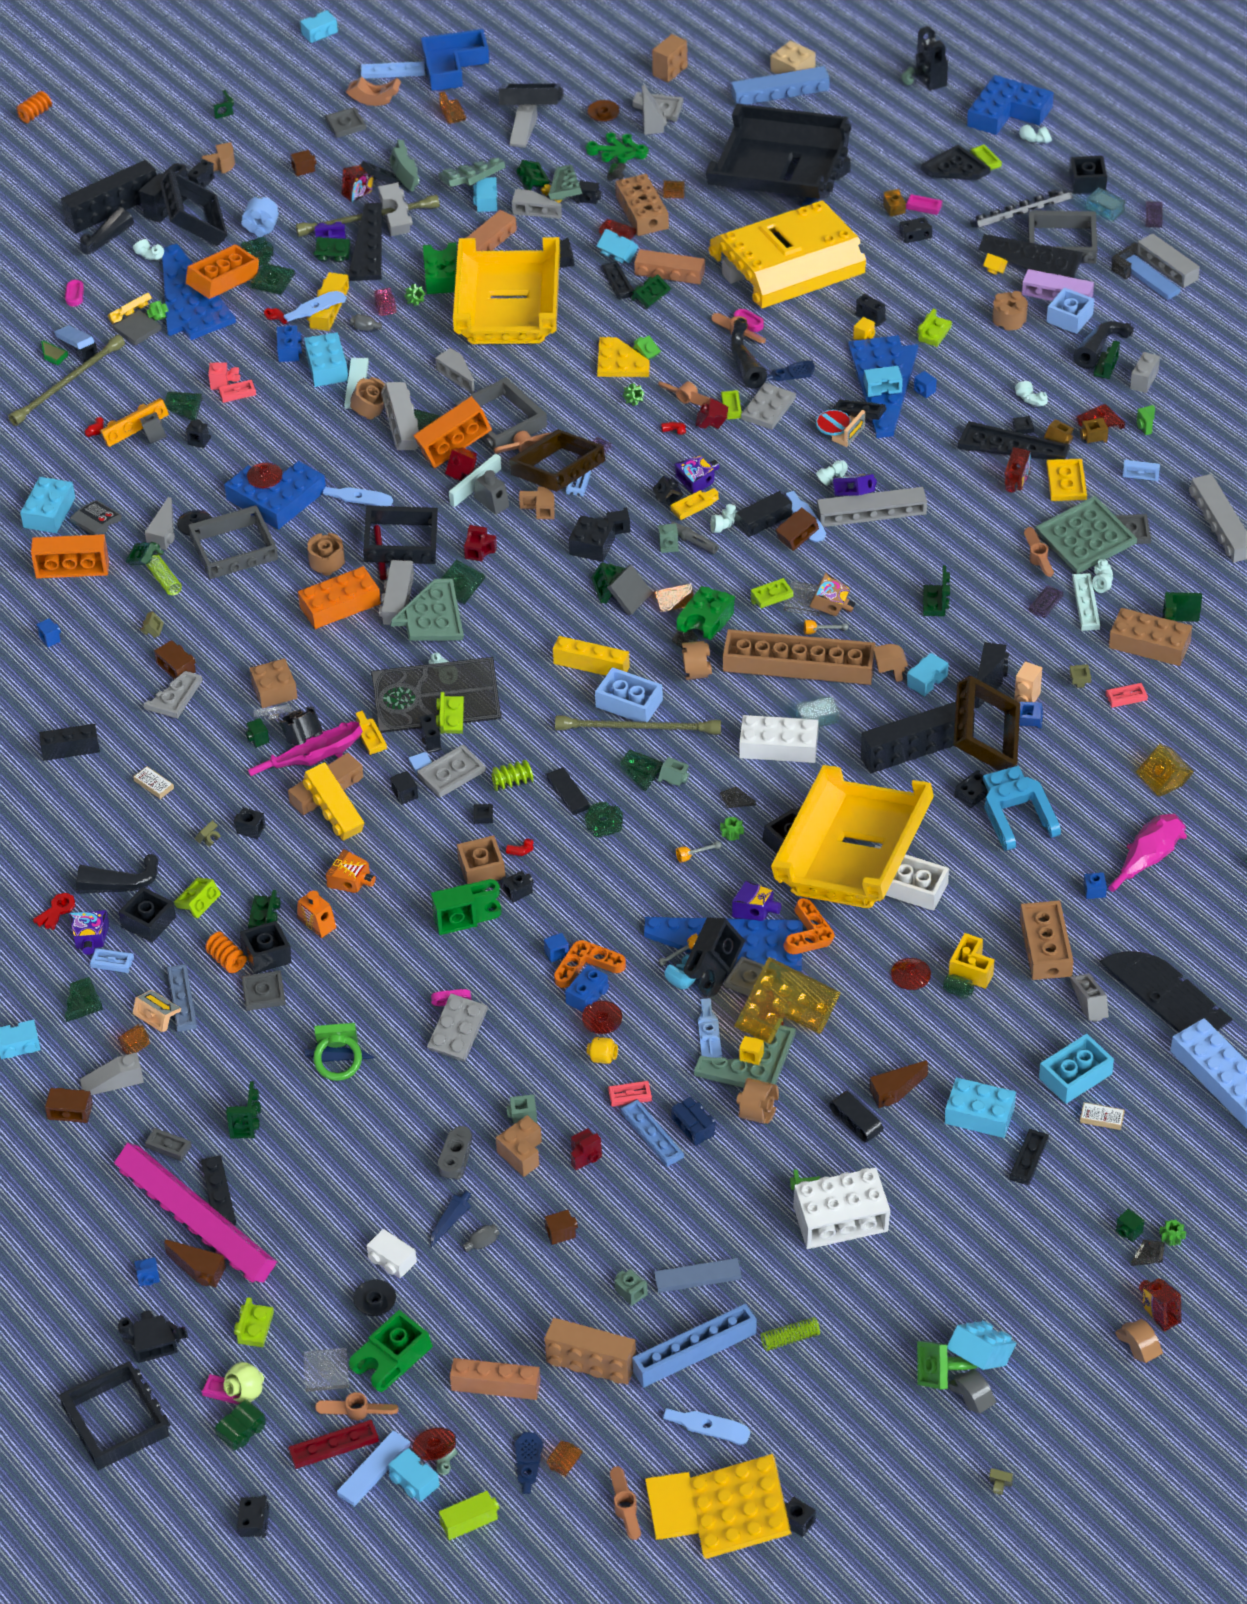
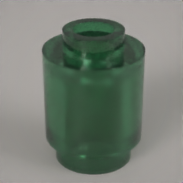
M948 974L943 982V989L949 994L966 999L972 995L974 985L971 979L956 974Z

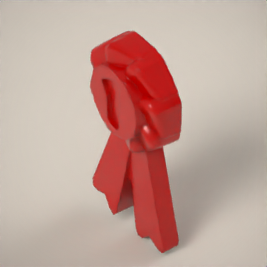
M69 893L56 895L51 901L52 907L34 918L33 922L38 923L39 927L45 923L46 929L51 928L54 930L60 915L70 913L76 906L74 896Z

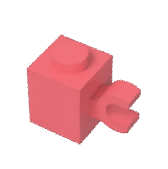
M227 362L210 363L209 381L211 390H218V387L228 385L229 381H240V375H235L239 374V368L233 367L228 371Z

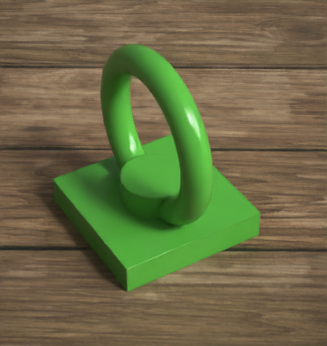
M355 1023L314 1026L316 1041L319 1043L315 1048L313 1056L317 1071L326 1079L333 1081H342L353 1076L358 1071L362 1062V1052L357 1044L358 1035ZM347 1044L354 1054L351 1067L341 1073L327 1070L321 1059L323 1050L327 1046L337 1048Z
M917 1341L918 1385L936 1389H948V1370L979 1368L962 1357H947L946 1344Z

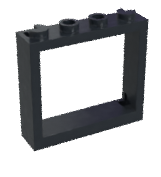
M561 83L502 84L499 88V105H558L559 101L564 97Z
M169 170L160 180L170 222L219 246L228 234L217 194ZM181 195L204 206L208 223L185 212Z
M366 505L363 562L391 563V560L413 561V563L436 564L438 508ZM371 524L432 526L431 547L370 545Z
M130 1361L59 1394L61 1406L97 1470L103 1469L170 1436L168 1431L170 1423L167 1420L166 1414L162 1415L160 1413L161 1407L156 1398L152 1399L149 1385L147 1382L143 1384L140 1370L134 1369ZM130 1380L154 1421L155 1426L101 1452L76 1406Z

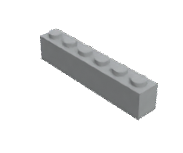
M1212 474L1192 478L1191 486L1189 487L1190 495L1196 500L1197 507L1201 508L1205 520H1208L1212 532L1216 533L1219 543L1225 548L1226 555L1231 558L1233 563L1246 560L1247 531Z
M923 487L817 500V515L823 527L927 514V499Z

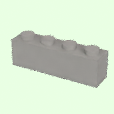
M1152 233L1138 241L1137 255L1181 287L1185 288L1199 279L1200 266Z
M386 382L381 395L396 449L416 450L419 445L413 435L418 433L419 429L418 420L414 415V405L410 400V391L407 389L406 382Z
M391 560L390 567H387L386 576L388 580L384 581L385 593H382L383 606L379 608V616L383 619V625H390L391 620L409 604L414 578L413 561Z

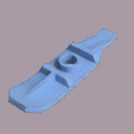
M339 291L328 292L301 304L295 311L284 315V318L289 322L301 317H311L312 314L323 309L327 310L334 304L345 302L347 297Z
M325 487L323 495L341 499L345 503L353 502L364 504L365 506H391L393 503L390 495L377 491L350 487L343 489Z
M795 491L786 493V496L792 502V513L802 507L817 520L819 530L809 537V540L815 543L824 540L826 532L810 506L801 501Z
M711 998L701 999L702 1013L698 1018L701 1056L721 1058L722 1051L718 1018L712 1012Z
M666 1409L663 1419L683 1425L691 1432L724 1439L739 1446L746 1444L750 1435L748 1427L739 1422L697 1411L682 1413ZM709 1424L711 1427L704 1428L703 1425Z

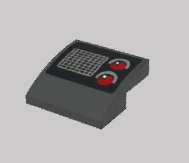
M95 500L75 512L70 517V521L92 535H99L107 532L108 525L120 522L122 515Z

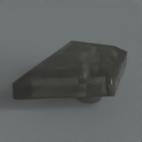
M612 163L607 179L609 181L616 178L622 180L625 177L622 172L626 165L624 163Z
M691 629L686 633L677 630L672 638V642L684 650L686 648L682 647V643L698 641V637Z
M737 786L720 792V797L727 808L756 806V801Z
M1143 1240L1131 1261V1266L1162 1263L1165 1242Z

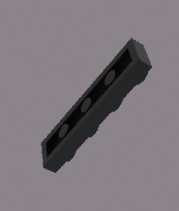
M221 1155L201 1159L211 1207L230 1223L237 1225Z

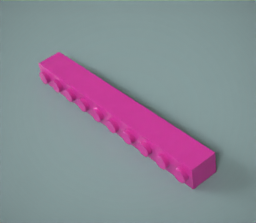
M127 1142L114 1162L120 1168L119 1172L126 1177L130 1176L133 1179L132 1183L141 1189L144 1188L147 1191L146 1195L150 1198L160 1201V1206L168 1212H173L175 1214L173 1217L183 1224L186 1223L188 1225L187 1229L193 1234H199L202 1237L201 1241L217 1249L215 1253L224 1255V1259L230 1260L229 1264L234 1269L243 1271L245 1273L243 1276L253 1283L255 1281L264 1283L277 1264V1261L141 1147Z

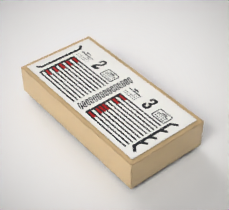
M148 766L134 776L136 783L159 799L174 789L173 783Z
M1084 1102L1080 1123L1121 1130L1125 1110Z

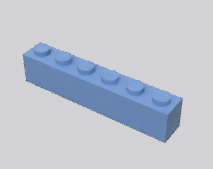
M821 66L731 82L732 97L735 104L748 105L828 91L829 75L825 67Z
M744 1304L632 1357L633 1373L643 1388L757 1334V1319L748 1306Z

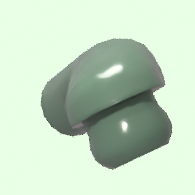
M909 67L901 74L905 85H911L914 81V77L911 78L915 73L912 67Z
M450 1445L436 1458V1470L441 1475H447L451 1470L450 1460L458 1454L454 1446Z

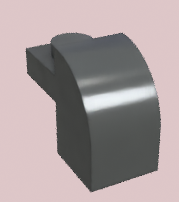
M156 412L140 418L151 444L167 437L161 419H159Z
M974 1369L967 1373L957 1374L948 1383L950 1391L963 1396L966 1406L970 1411L980 1414L997 1403L986 1380Z

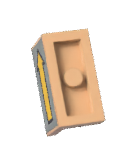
M864 410L856 417L849 416L851 423L844 430L843 434L832 436V441L847 447L865 427Z
M153 990L137 996L133 1009V1015L160 1032L168 1029L170 1016L181 1012L180 1007Z

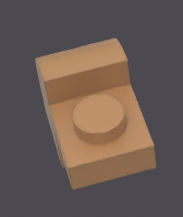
M231 142L215 145V154L202 156V159L214 163V171L221 170L222 174L230 171L235 166L234 150Z
M538 486V491L519 492L520 509H536L537 519L555 518V499L552 491Z
M895 644L873 647L879 673L893 670L895 681H902V673L905 672L904 667L908 666L904 650Z
M1143 1319L1125 1323L1121 1329L1115 1331L1119 1340L1129 1343L1136 1360L1147 1363L1163 1354L1155 1332Z

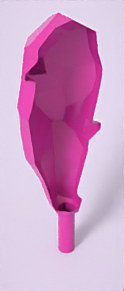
M353 721L341 723L339 727L324 731L320 736L311 737L305 743L293 747L278 757H274L272 754L270 760L248 769L249 774L253 776L273 766L275 768L291 765L313 766L333 755L340 758L343 756V752L361 736L363 732L359 722Z
M1176 814L1157 815L1142 827L1136 835L1134 842L1126 846L1129 852L1121 874L1108 886L1111 892H1114L1126 879L1130 880L1140 871L1160 862L1174 850L1179 838H1187L1184 832L1186 826Z

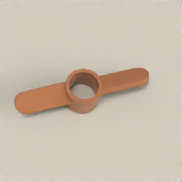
M720 313L712 315V321L730 330L731 335L734 321L737 318H744L736 316L730 319ZM747 329L744 332L743 337L747 336L760 343H765L766 341L764 337Z
M661 381L658 384L661 388L676 393L679 401L684 404L692 402L702 406L703 403L710 399L699 394L696 386L688 381L679 388Z
M520 431L514 436V443L499 446L494 449V452L497 454L514 449L522 452L552 432L530 436L527 431Z
M1028 527L1024 531V535L1030 545L1029 560L1032 564L1040 566L1046 576L1052 577L1054 571L1048 561V546L1040 542L1036 531L1032 527Z
M355 1392L348 1395L345 1401L321 1400L316 1404V1410L320 1414L348 1415L352 1420H362L367 1414L398 1413V1406L395 1404H368L364 1394ZM354 1404H362V1405H363V1406H362L361 1408H359V1409H353V1408H351V1406L354 1405Z
M615 1466L610 1472L616 1494L614 1498L615 1513L619 1518L623 1519L628 1537L632 1540H637L641 1536V1531L636 1517V1496L629 1491L623 1469ZM622 1502H629L632 1504L630 1507L627 1508L619 1506V1504Z

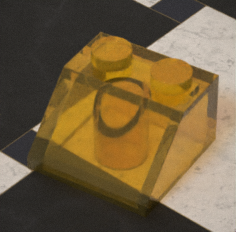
M1160 743L1136 773L1157 796L1161 797L1182 787L1194 771L1173 748Z

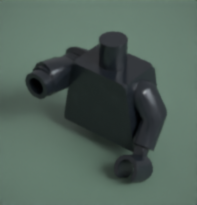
M149 1310L140 1314L141 1321L133 1324L130 1318L124 1317L119 1320L118 1331L123 1336V1342L128 1345H135L138 1363L178 1353L176 1342L179 1343L181 1339L189 1338L185 1327H177L171 1321H166L162 1315L154 1317L153 1312Z

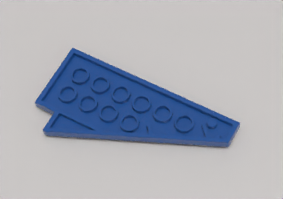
M176 243L163 248L165 304L169 312H166L168 336L184 331L188 338L193 340L236 323V317L218 295L208 299L186 284L187 266L193 263L180 246Z
M899 335L849 341L848 348L865 402L885 404L886 411L879 420L871 419L876 438L894 436L918 354V344L902 346ZM899 366L903 379L902 393L888 394V392H883L882 395L867 396L864 386V370Z
M645 917L644 937L680 950L687 945L690 936L695 933L699 936L707 918ZM727 919L745 940L735 965L742 956L777 969V976L772 983L781 985L782 971H802V953L790 954L783 947L787 936L803 932L801 920L765 919L757 921ZM689 948L685 952L691 953L692 949Z

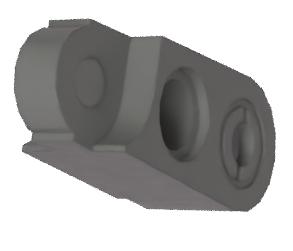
M458 1126L454 1130L449 1131L438 1159L440 1177L461 1179L463 1177L472 1142V1133L468 1127Z

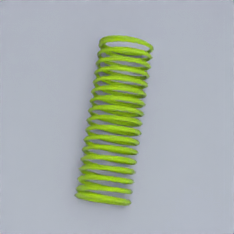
M153 555L158 557L156 559H160L156 560L159 562L155 563L153 567L152 565L150 567L149 563L146 566L168 595L178 594L182 588L181 583L161 557ZM172 586L174 587L173 589L177 587L178 591L174 592L168 589Z
M810 1317L807 1320L804 1319L797 1323L794 1322V1324L791 1323V1325L788 1324L781 1328L778 1327V1329L775 1328L768 1332L765 1331V1333L762 1332L761 1340L764 1349L768 1352V1350L770 1351L774 1347L776 1349L777 1346L780 1348V1344L783 1347L787 1343L790 1345V1342L793 1344V1341L796 1343V1341L799 1342L803 1338L806 1340V1337L809 1339V1336L812 1338L813 1336L820 1335V1328L816 1318ZM763 1336L765 1338L767 1349L764 1345Z

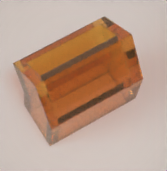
M664 181V198H684V181Z
M140 1024L117 1037L121 1043L122 1050L127 1055L136 1053L150 1044L149 1036L144 1026Z
M560 1441L547 1459V1463L551 1470L559 1472L566 1477L583 1451L572 1443Z

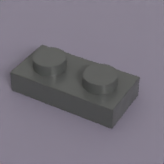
M157 1128L152 1131L145 1142L146 1148L179 1161L183 1160L192 1147L191 1141Z

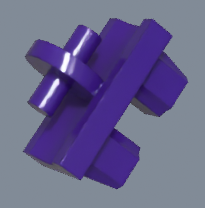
M335 222L332 225L318 223L315 226L316 239L317 237L346 239L345 224H342V222Z

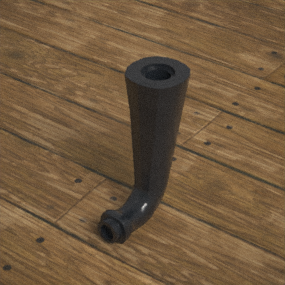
M116 207L92 236L90 234L81 236V252L88 255L99 250L134 225L132 216L122 207Z
M737 318L734 321L731 335L732 354L745 386L752 389L759 388L767 379V371L744 346L743 335L748 328L747 320Z
M1109 321L1098 325L1074 351L1073 360L1075 364L1084 369L1095 367L1108 335L1121 334L1128 338L1133 335L1134 326H1131V323Z
M148 854L143 861L146 869L139 874L100 869L80 864L76 880V893L133 891L141 889L142 886L146 888L156 879L159 863L157 856Z

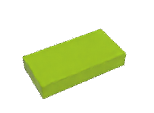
M985 144L970 149V153L991 167V170L1002 166V161Z
M738 390L721 392L722 404L728 406L727 419L741 418L742 411Z

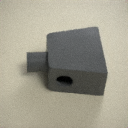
M488 470L484 475L475 480L474 498L492 513L497 515L509 507L506 486L495 476L494 471Z

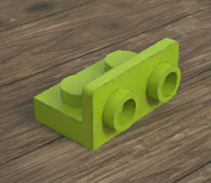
M933 308L926 315L924 322L918 326L917 333L919 334L920 342L938 347L952 327V321L936 317L937 309Z
M784 578L751 589V603H757L760 609L793 597V591Z
M441 692L440 698H437V710H440V715H436L437 727H440V733L463 734L464 696H445V693Z
M197 877L174 901L176 908L190 910L194 918H199L221 895V892L213 879Z
M247 1297L245 1305L242 1304L240 1308V1321L236 1322L234 1327V1334L237 1335L238 1344L264 1347L274 1314L273 1307L252 1304V1298Z

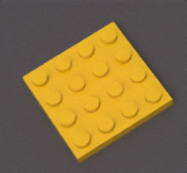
M773 1454L689 1478L698 1522V1532L705 1559L791 1534Z

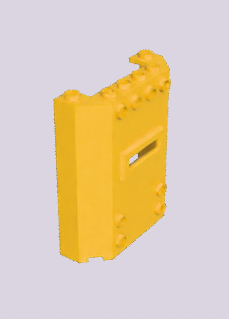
M823 200L710 239V255L719 262L721 261V252L725 254L728 260L736 266L737 270L753 284L752 298L761 308L865 273L866 267L864 253L861 254L858 246L860 244L859 237ZM779 232L792 247L786 248L773 233Z
M543 237V250L476 251L475 238H459L453 310L454 332L465 336L471 344H536L543 342L550 333L553 334L557 330L560 238ZM491 296H527V298H491Z
M823 765L771 865L774 879L780 884L782 882L786 883L791 887L790 891L797 896L869 909L875 902H880L884 899L934 797L931 783L912 780L914 793L891 788L844 781L840 767ZM846 837L880 843L882 846L879 849L846 843L843 840Z

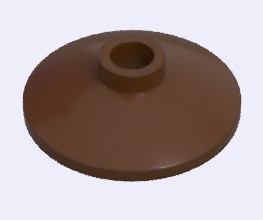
M598 100L589 105L587 112L589 117L596 121H610L619 115L620 108L613 101Z

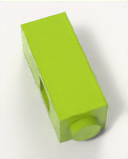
M488 1491L482 1492L438 1511L440 1525L448 1540H452L498 1520L497 1510H499V1505L495 1497L491 1498Z

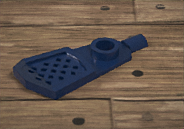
M806 360L790 364L788 367L772 371L771 374L767 375L766 381L809 378L815 370V365L813 361Z
M524 1432L515 1441L518 1482L522 1484V1494H531V1485L536 1483L543 1441L535 1432ZM530 1471L531 1474L525 1475L524 1472Z

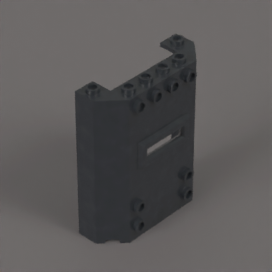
M736 104L732 113L734 128L718 163L710 161L705 172L708 185L827 199L830 192L833 191L834 182L838 179L839 170L843 168L844 159L848 156V142L851 132V124H849L848 117ZM792 159H799L790 181L784 180Z

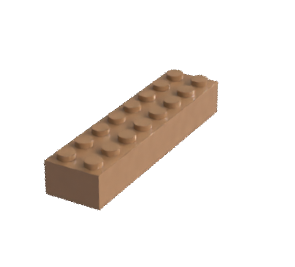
M728 629L723 653V671L871 685L875 663L873 647H876V643Z

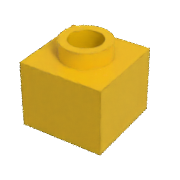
M988 253L983 266L988 268L987 271L997 275V272L1003 274L1008 261Z
M863 317L854 325L853 339H872L875 335V322Z
M744 1036L739 1047V1060L759 1065L764 1054V1041L755 1037Z

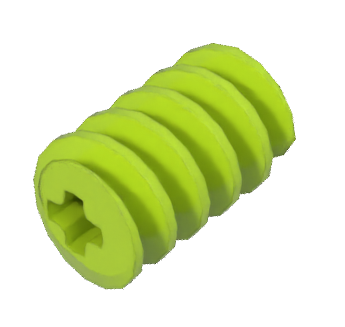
M522 760L521 764L517 761L514 763V766L509 763L507 764V769L504 765H501L500 769L497 767L492 769L491 776L495 791H498V785L504 790L506 783L512 788L514 781L517 786L520 785V780L527 784V778L533 783V773L526 760Z

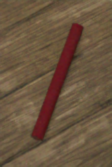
M375 525L373 527L375 545H383L380 526ZM378 562L380 579L385 580L387 579L385 562Z

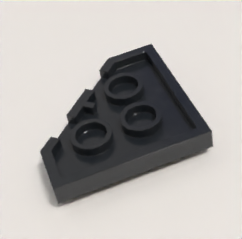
M958 144L921 164V170L932 178L979 180L991 173V167Z

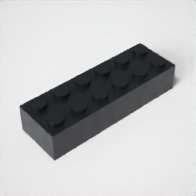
M145 159L62 197L61 203L65 224L76 234L107 220L118 206L128 210L141 204L139 190L157 175L156 169Z
M956 701L861 732V760L870 774L946 748H951L954 743ZM974 713V717H973V735H972V737L974 736V718H975V713Z

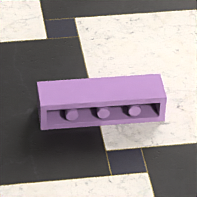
M1028 269L1023 280L1022 295L1053 301L1063 288H1067L1092 298L1094 282Z

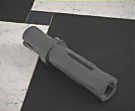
M674 521L671 523L677 525L678 536L682 540H688L713 554L718 551V544L695 533L690 527H684Z

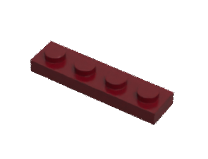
M371 1419L289 1446L288 1449L294 1467L298 1469L379 1442V1437Z

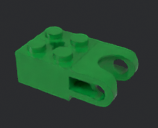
M456 242L448 243L447 248L441 251L434 250L431 244L423 245L427 294L455 292L457 268Z
M701 586L679 614L676 630L686 633L690 629H700L704 632L702 638L712 640L734 614L735 596Z
M488 879L432 892L433 918L439 935L477 927V923L500 917L502 909L499 901L496 900L500 895L499 883L494 879ZM488 888H494L491 891H486Z
M398 1310L368 1337V1342L349 1359V1368L356 1374H362L369 1369H377L371 1377L372 1386L377 1391L383 1392L433 1347L429 1333Z

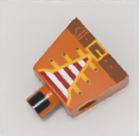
M345 849L342 850L326 873L328 888L357 893L363 884L372 887L376 880V877L370 874L369 863Z
M310 891L298 900L297 919L320 938H323L336 928L330 904L320 897L317 891Z

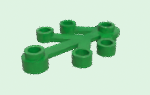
M615 133L606 134V141L614 146L598 145L595 141H590L586 145V153L590 156L597 155L599 151H607L601 154L603 162H609L617 157L619 163H626L627 160L634 157L644 159L649 153V148L643 144L638 145L635 143L630 134L622 135V142L630 147H626L616 139Z

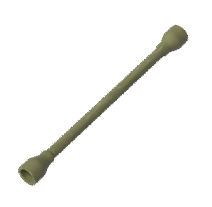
M437 194L430 195L418 202L407 204L408 210L418 207L420 209L440 207ZM392 208L383 209L382 216L396 210ZM362 214L319 223L332 225L335 222L346 224L361 221ZM303 222L296 224L298 237L306 236L315 231V226L318 223Z
M118 334L112 337L101 351L27 406L8 415L9 421L14 426H18L25 420L30 411L102 357L125 346L124 339Z
M555 716V730H568L581 726L592 728L623 727L628 729L664 728L666 730L695 729L712 735H721V720L687 724L680 722L579 721L567 716Z

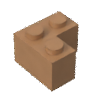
M527 1115L496 1137L497 1153L523 1177L539 1166V1153L535 1147L542 1142L541 1127Z

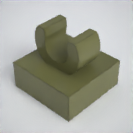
M151 611L147 613L145 620L142 622L143 627L140 630L145 635L150 633L155 638L160 636L164 622Z
M1088 664L1069 667L1072 685L1077 684V688H1083L1085 683H1091Z
M212 820L194 839L199 844L205 839V843L208 846H212L214 842L210 837H214L215 840L221 837L218 832L214 831L218 825Z
M991 1468L989 1479L990 1482H994L993 1493L1002 1495L1004 1486L1012 1487L1013 1474Z

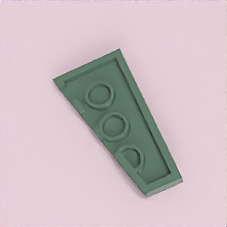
M573 165L556 167L549 191L550 200H562L565 197L582 194Z

